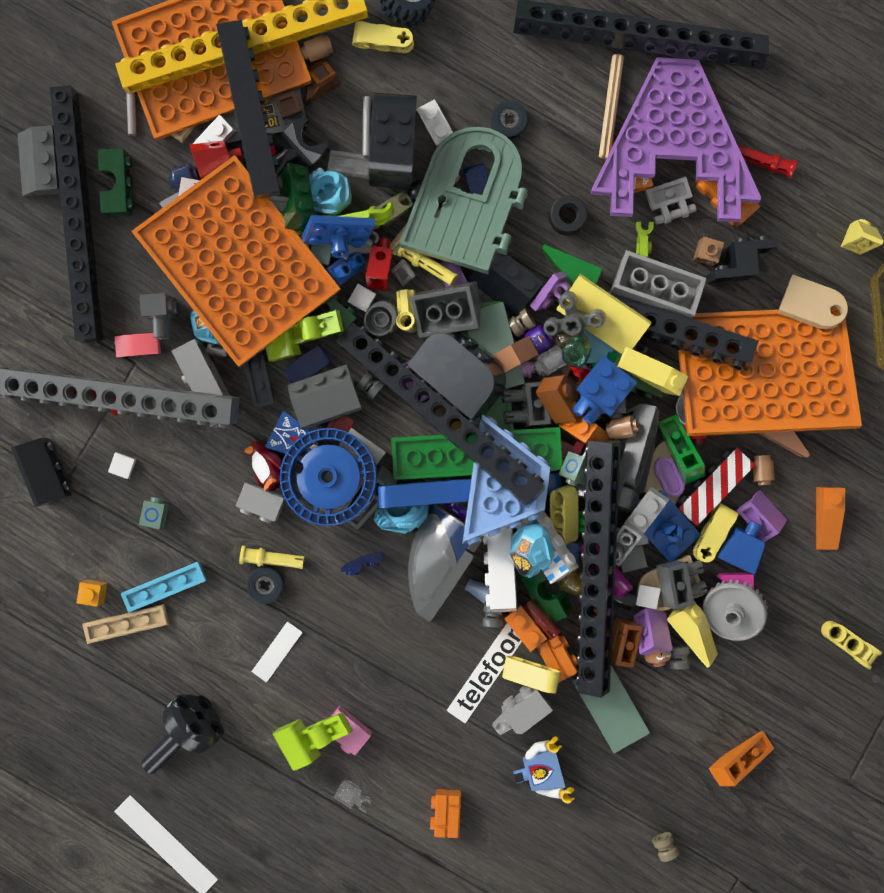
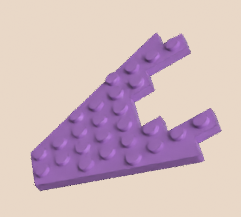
M657 57L592 187L591 195L611 196L610 216L632 217L634 177L654 178L655 158L696 160V180L717 181V221L739 222L741 220V202L759 203L761 196L699 60Z

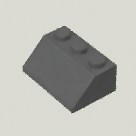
M53 126L30 127L18 133L22 196L60 194Z
M477 281L422 291L410 296L419 338L438 333H451L480 327L481 300Z
M347 364L287 385L290 399L302 430L362 410L354 380Z

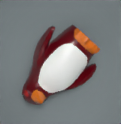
M254 441L245 449V452L252 456V468L257 483L265 492L280 489V471L283 460L273 450L265 447L266 445L263 442Z

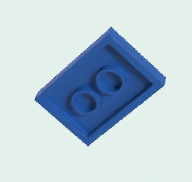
M311 215L302 234V241L311 245L331 244L333 257L342 258L341 252L346 257L349 255L348 245L353 247L365 246L375 227V218Z
M661 490L658 491V492H660L662 495H664L665 497H667V495H666L663 491H661ZM670 499L644 533L668 562L674 561L701 536Z

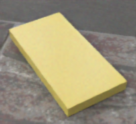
M581 274L569 290L577 295V310L582 311L584 314H589L594 309H601L605 312L606 320L601 327L586 326L584 329L621 354L624 353L626 347L633 349L651 324V321ZM559 304L556 310L566 316L565 310Z

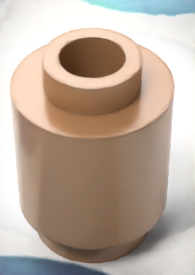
M321 35L303 42L304 47H301L304 59H309L310 63L326 58L330 53H333L328 36L323 37Z
M630 415L612 419L611 422L606 423V430L609 439L620 440L637 436L640 426L638 420Z
M771 455L754 456L753 463L755 466L752 468L753 481L758 482V486L771 485V481L775 480L774 461L771 460Z

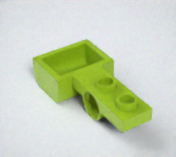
M335 310L318 316L302 318L296 325L266 347L269 362L300 355L299 344L343 332L344 328L340 311Z
M341 712L308 727L304 726L300 718L278 728L272 734L292 770L295 771L314 762L321 755L318 749L350 734L353 729L344 713Z

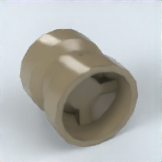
M527 309L522 310L517 317L513 316L508 319L509 325L517 337L522 336L527 329L536 327V322Z
M670 832L661 833L652 839L654 847L659 851L658 856L662 862L671 861L680 854L677 846L673 844L674 839Z

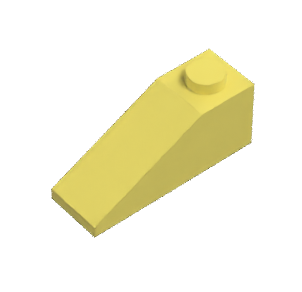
M860 219L850 224L841 247L860 255L882 245L884 240L877 228L871 226L869 221Z
M627 347L617 366L656 389L671 395L680 396L688 379V376L680 371Z
M695 602L694 605L674 609L667 618V621L707 668L710 667L718 653L706 615Z

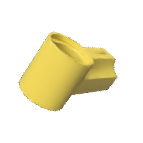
M400 290L396 292L398 308L396 323L400 329L407 333H414L417 331L410 296L416 293L415 290ZM411 318V325L405 327L406 319Z

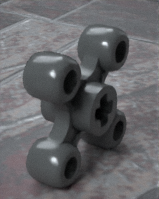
M567 291L559 299V304L566 313L565 318H549L544 324V332L549 336H554L560 331H565L573 337L572 349L576 353H584L590 345L589 338L584 334V328L586 326L601 327L606 320V314L601 309H594L589 314H584L582 311L577 310V295L572 291Z

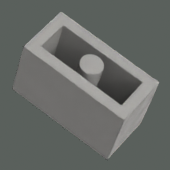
M246 482L236 507L241 508V513L249 516L254 513L260 516L259 519L261 521L271 523V521L275 522L278 520L285 503V498L272 491L265 492L262 487Z

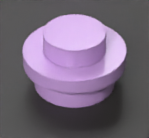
M526 361L520 366L523 378L528 377L529 379L532 378L531 374L535 373L533 362Z

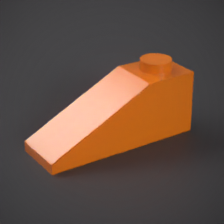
M816 487L817 550H838L845 513V488Z
M760 731L720 757L709 770L719 786H736L774 747L764 731Z

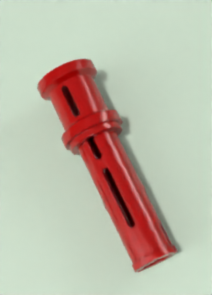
M738 145L744 161L768 168V171L771 173L778 172L786 175L789 179L792 177L797 160L790 161L781 158L779 154L772 156Z

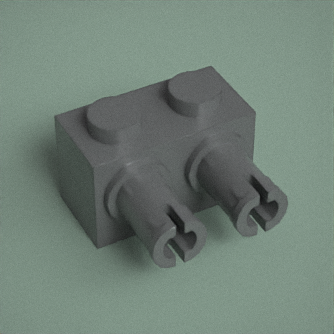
M166 293L139 295L141 316L152 320L153 338H158L159 340L171 339L170 321L176 319V313L179 312L178 302L175 301L174 297Z
M541 382L525 383L520 386V389L503 391L502 396H509L502 398L503 403H522V410L504 411V417H511L504 419L505 424L523 423L524 427L551 424L550 415L536 394Z
M698 560L689 564L671 561L656 565L665 607L676 610L694 605V596L707 594V589H703L707 587L704 581L694 584L690 583L689 576L704 572L703 568L699 569L703 567L701 561Z

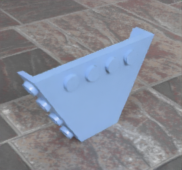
M483 414L480 418L479 430L482 433L487 431L495 438L494 443L499 447L501 445L505 446L511 452L510 456L515 461L520 459L528 467L526 470L532 475L534 473L538 474L544 480L542 484L545 486V490L527 508L474 463L462 544L468 542L469 545L481 541L480 537L486 534L492 537L501 533L500 529L508 526L509 530L521 525L520 521L528 519L530 522L540 518V513L545 510L550 467L547 466L548 463L541 456L536 457L530 452L531 449L526 444L518 443L513 439L514 435L506 429L502 430L497 426V422L492 417H485ZM486 449L483 452V457L490 458L494 455V450ZM502 463L499 466V470L507 472L511 465L509 463ZM522 476L518 477L515 481V484L518 486H524L527 483V479Z

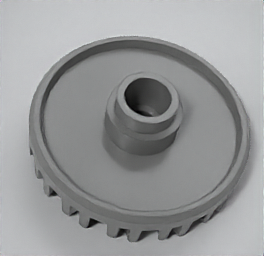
M730 579L729 583L722 581V583L718 582L715 588L711 587L704 599L702 611L706 615L710 629L718 636L732 641L748 640L758 635L764 628L768 615V606L766 605V600L763 601L762 593L758 594V589L754 591L751 584L747 586V582H744L742 585L738 584L739 580H736L734 583Z

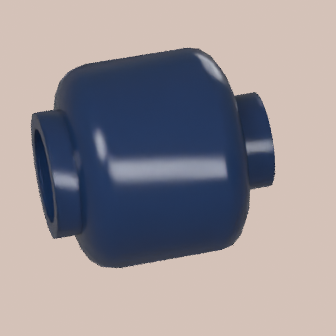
M191 164L172 168L171 176L168 177L171 189H176L177 192L180 189L181 177L201 180L197 168L192 167Z

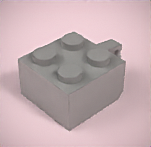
M524 685L520 688L519 694L504 700L501 707L502 714L492 723L497 733L502 735L513 729L515 733L523 734L552 712L550 702L542 691Z

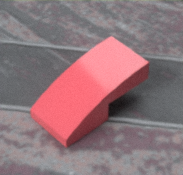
M153 333L115 336L116 357L161 354L160 340L153 338Z

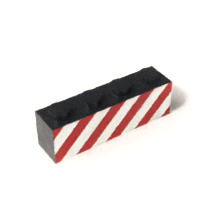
M732 447L723 451L720 455L722 459L717 464H711L705 471L707 474L702 479H697L691 485L693 489L688 494L684 493L677 500L678 504L676 507L693 525L697 526L755 466L738 448Z

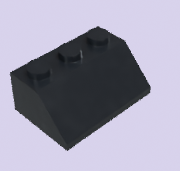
M497 252L488 274L474 270L467 279L470 283L477 281L478 289L493 301L503 302L505 310L514 317L520 314L544 283L508 254L503 255Z
M39 438L11 447L35 507L50 505L72 496L70 492L72 490L71 484L62 473L64 468L61 461L57 460L54 452L56 449L51 440Z

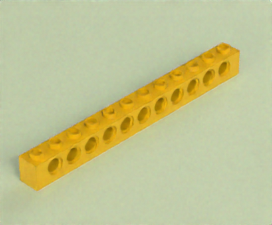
M305 0L300 5H289L281 11L275 13L267 12L262 17L256 19L248 18L243 20L242 23L243 27L248 26L250 40H246L248 48H252L253 53L256 54L368 18V13L364 0ZM342 3L348 4L346 9L338 8ZM320 10L328 11L324 16L318 15ZM301 16L308 17L305 22H298ZM280 23H287V26L285 28H278V25ZM267 29L264 35H258L259 30ZM207 31L194 39L185 38L181 43L175 45L166 44L156 51L149 50L134 58H123L121 62L115 63L123 89L128 94L225 64L222 50L217 48L220 43L218 31ZM206 48V52L204 54H197L199 49ZM180 55H186L183 61H177ZM160 61H166L163 67H157ZM141 67H146L144 73L137 74Z

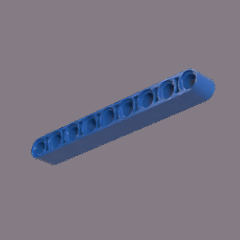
M560 472L549 473L547 495L562 487ZM471 479L377 486L379 508L465 502L469 500Z

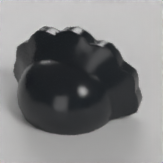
M416 180L411 183V189H408V195L414 204L423 180Z

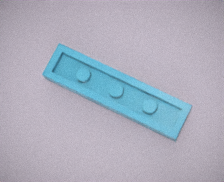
M200 561L120 594L129 613L207 581Z

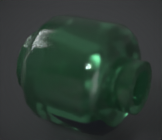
M574 336L568 339L562 348V359L570 367H582L589 360L592 347L584 337Z

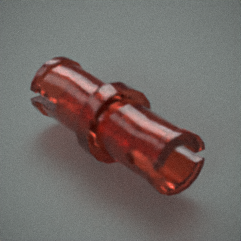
M533 599L523 607L535 621L534 624L537 627L540 626L550 640L554 639L561 632L549 619L550 615L547 612L544 613Z

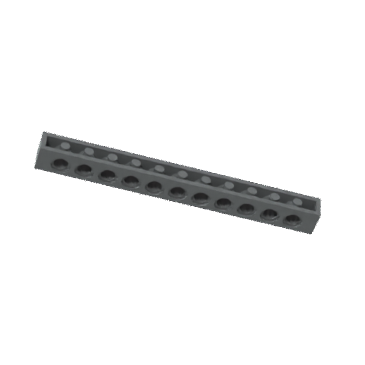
M0 367V394H2V398L12 399L15 396H19L22 401L39 399V403L52 404L53 401L59 402L58 405L60 406L78 404V408L91 409V406L97 407V411L110 412L111 409H115L118 414L137 412L136 416L150 417L151 414L156 415V419L169 420L170 417H174L177 422L185 423L190 420H196L198 425L217 423V427L230 428V425L238 423L240 397ZM75 388L77 390V396L74 393ZM94 390H95V392H96V394H97L96 399L94 398V395H93ZM113 393L116 395V402L113 399ZM133 395L136 398V404L132 401ZM153 398L156 400V407L152 404ZM172 401L176 403L175 410L172 408ZM193 403L196 405L197 408L196 413H194L192 410ZM212 406H215L217 409L216 416L212 413Z

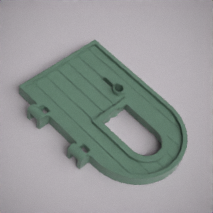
M485 127L464 128L447 136L438 145L431 158L401 238L400 247L488 274L496 252L507 255L508 245L511 244L512 236L506 233L503 234L512 207L523 210L524 200L528 196L527 189L519 188L522 178V164L514 144L500 132ZM476 148L478 150H486L489 153L492 152L495 157L483 195L466 193L454 187L465 156ZM511 193H513V195H516L517 198H510ZM441 201H445L442 204L443 207L441 209L439 217L435 218L438 209H440L439 203ZM494 240L501 241L500 245L493 244Z

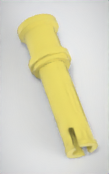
M401 247L398 250L397 255L412 262L414 267H422L449 284V286L456 282L458 274L450 271L427 255Z
M242 545L239 564L252 563L257 564L259 567L263 566V564L303 569L304 556L266 552L263 548H259V550L250 549Z

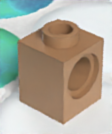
M707 237L701 238L698 241L693 261L710 266L716 265L719 262L724 242Z

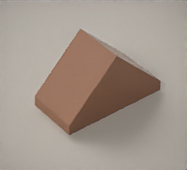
M528 336L509 345L493 356L495 357L494 361L506 373L539 354Z

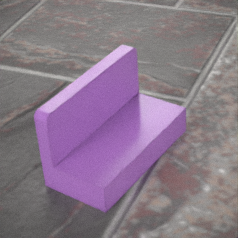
M758 490L751 500L737 509L739 515L748 524L752 520L762 526L758 536L764 542L779 534L787 522V519L761 490Z
M646 608L633 616L634 621L643 626L639 643L640 655L647 656L656 650L666 652L673 650L665 612Z

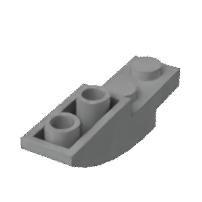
M652 487L617 532L616 565L618 566L623 563L669 501L667 497Z

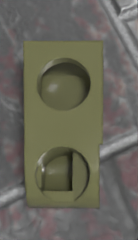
M406 191L391 197L376 207V209H384L387 203H392L394 207L390 220L381 225L383 230L413 208L414 203Z

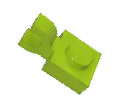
M636 222V231L638 233L636 254L645 257L651 254L652 243L648 241L647 235L652 232L654 222L648 223V230H643L641 222Z

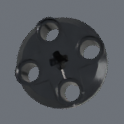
M177 695L163 712V723L168 735L142 759L141 765L146 772L155 774L181 747L190 752L203 753L216 744L225 730L209 699L202 695Z

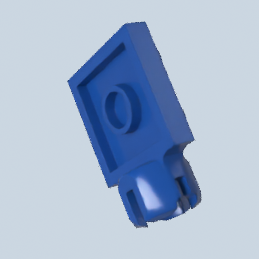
M602 356L576 389L581 397L573 407V412L579 417L588 409V413L582 419L588 424L594 423L602 413L610 417L637 382L605 356Z

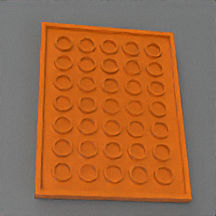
M168 0L111 22L124 58H134L140 56L145 51L159 50L166 44L175 45L181 43L185 38L194 39L200 37L204 32L217 31L216 24L236 20L243 21L248 18L256 19L262 17L267 12L275 13L281 11L285 6L282 0ZM280 23L278 25V28H285L287 26V23ZM267 29L259 30L258 35H264ZM297 41L254 54L255 61L251 62L253 70L257 69L260 82L256 83L257 91L262 90L264 101L312 83ZM206 48L199 49L197 54H204L206 52ZM180 55L177 61H183L186 55ZM160 61L157 67H163L166 61ZM225 64L137 91L152 135L156 141L214 120L218 115L225 116L235 112ZM141 67L137 74L144 73L146 67Z
M235 155L132 230L138 241L238 367H241L296 325L302 318L308 316L340 291L339 286L305 243H303L294 230L285 228L284 217L268 197L254 199L249 172Z
M830 309L832 315L840 316L838 309ZM778 310L695 313L693 320L731 331L759 342L748 371H738L730 365L724 363L717 364L705 357H695L690 352L684 350L678 351L680 372L688 376L683 388L687 436L860 428L862 422L846 318L835 328L819 329L778 314ZM691 335L686 336L688 340H695ZM706 342L710 347L716 346L713 342ZM727 349L729 353L736 354L734 349Z

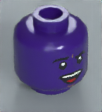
M536 325V327L524 334V338L530 337L539 354L538 356L550 350L554 345L555 337L547 335L542 325Z

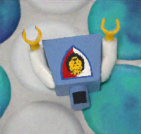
M555 736L550 741L535 742L523 757L525 768L513 771L516 783L529 780L531 791H536L538 794L551 798L562 799L565 803L572 802L575 798L569 797L568 793L574 792V789L572 787L566 790L563 789L565 784L556 752L560 750L562 745L556 746L554 744L558 737Z

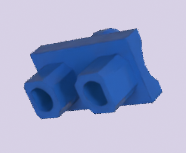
M358 252L348 256L347 260L343 257L325 270L331 275L335 283L341 286L364 268L365 260Z

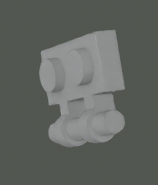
M686 177L645 191L651 211L660 209L661 215L654 217L656 225L661 223L667 224L673 219L685 218L690 213L696 212L695 204L687 206L685 201L693 197ZM677 203L679 209L669 212L667 206Z

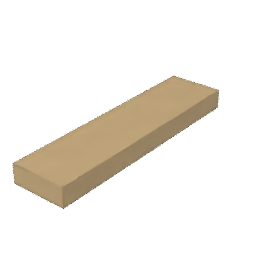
M161 604L86 622L82 625L87 644L169 625L170 623L166 606Z

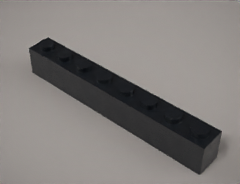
M242 20L216 24L254 199L280 195L279 189L283 188L281 176H276L275 167H278L276 154L272 155L270 146H274L272 135L266 132L265 125H269L267 112H262L261 104H264L262 90L257 91L256 83L260 82L257 69L253 70L251 62L255 61L253 49L248 48L246 41L250 40L248 26L243 27Z

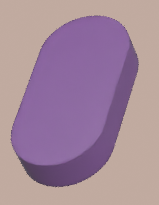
M669 457L658 458L653 468L663 491L671 497L681 495L685 485L675 462Z

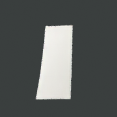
M287 622L251 672L267 682L302 632Z

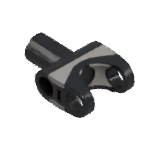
M308 115L301 117L291 124L276 139L284 148L276 156L278 167H275V172L277 175H281L288 162L305 166L309 169L331 145L332 142L329 138L316 146H309L304 142L302 133L305 125L311 119Z

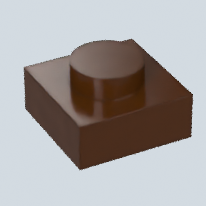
M295 91L275 98L283 120L303 113Z

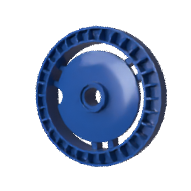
M322 428L304 434L288 449L281 465L280 485L287 504L298 516L313 524L335 526L355 519L369 506L377 488V466L372 453L363 441L344 430ZM326 440L341 441L350 446L358 454L359 458L355 459L347 450L335 445H322L314 449L310 447ZM306 450L308 453L302 458L301 455ZM298 461L304 466V469L300 474H297V485L302 496L310 504L314 505L313 510L301 501L296 492L294 471ZM362 462L364 470L360 471L358 463ZM328 471H331L333 473V480L327 483L324 476ZM364 475V485L357 500L346 510L331 514L332 509L345 505L354 497L359 488L360 476ZM319 509H326V513H319Z

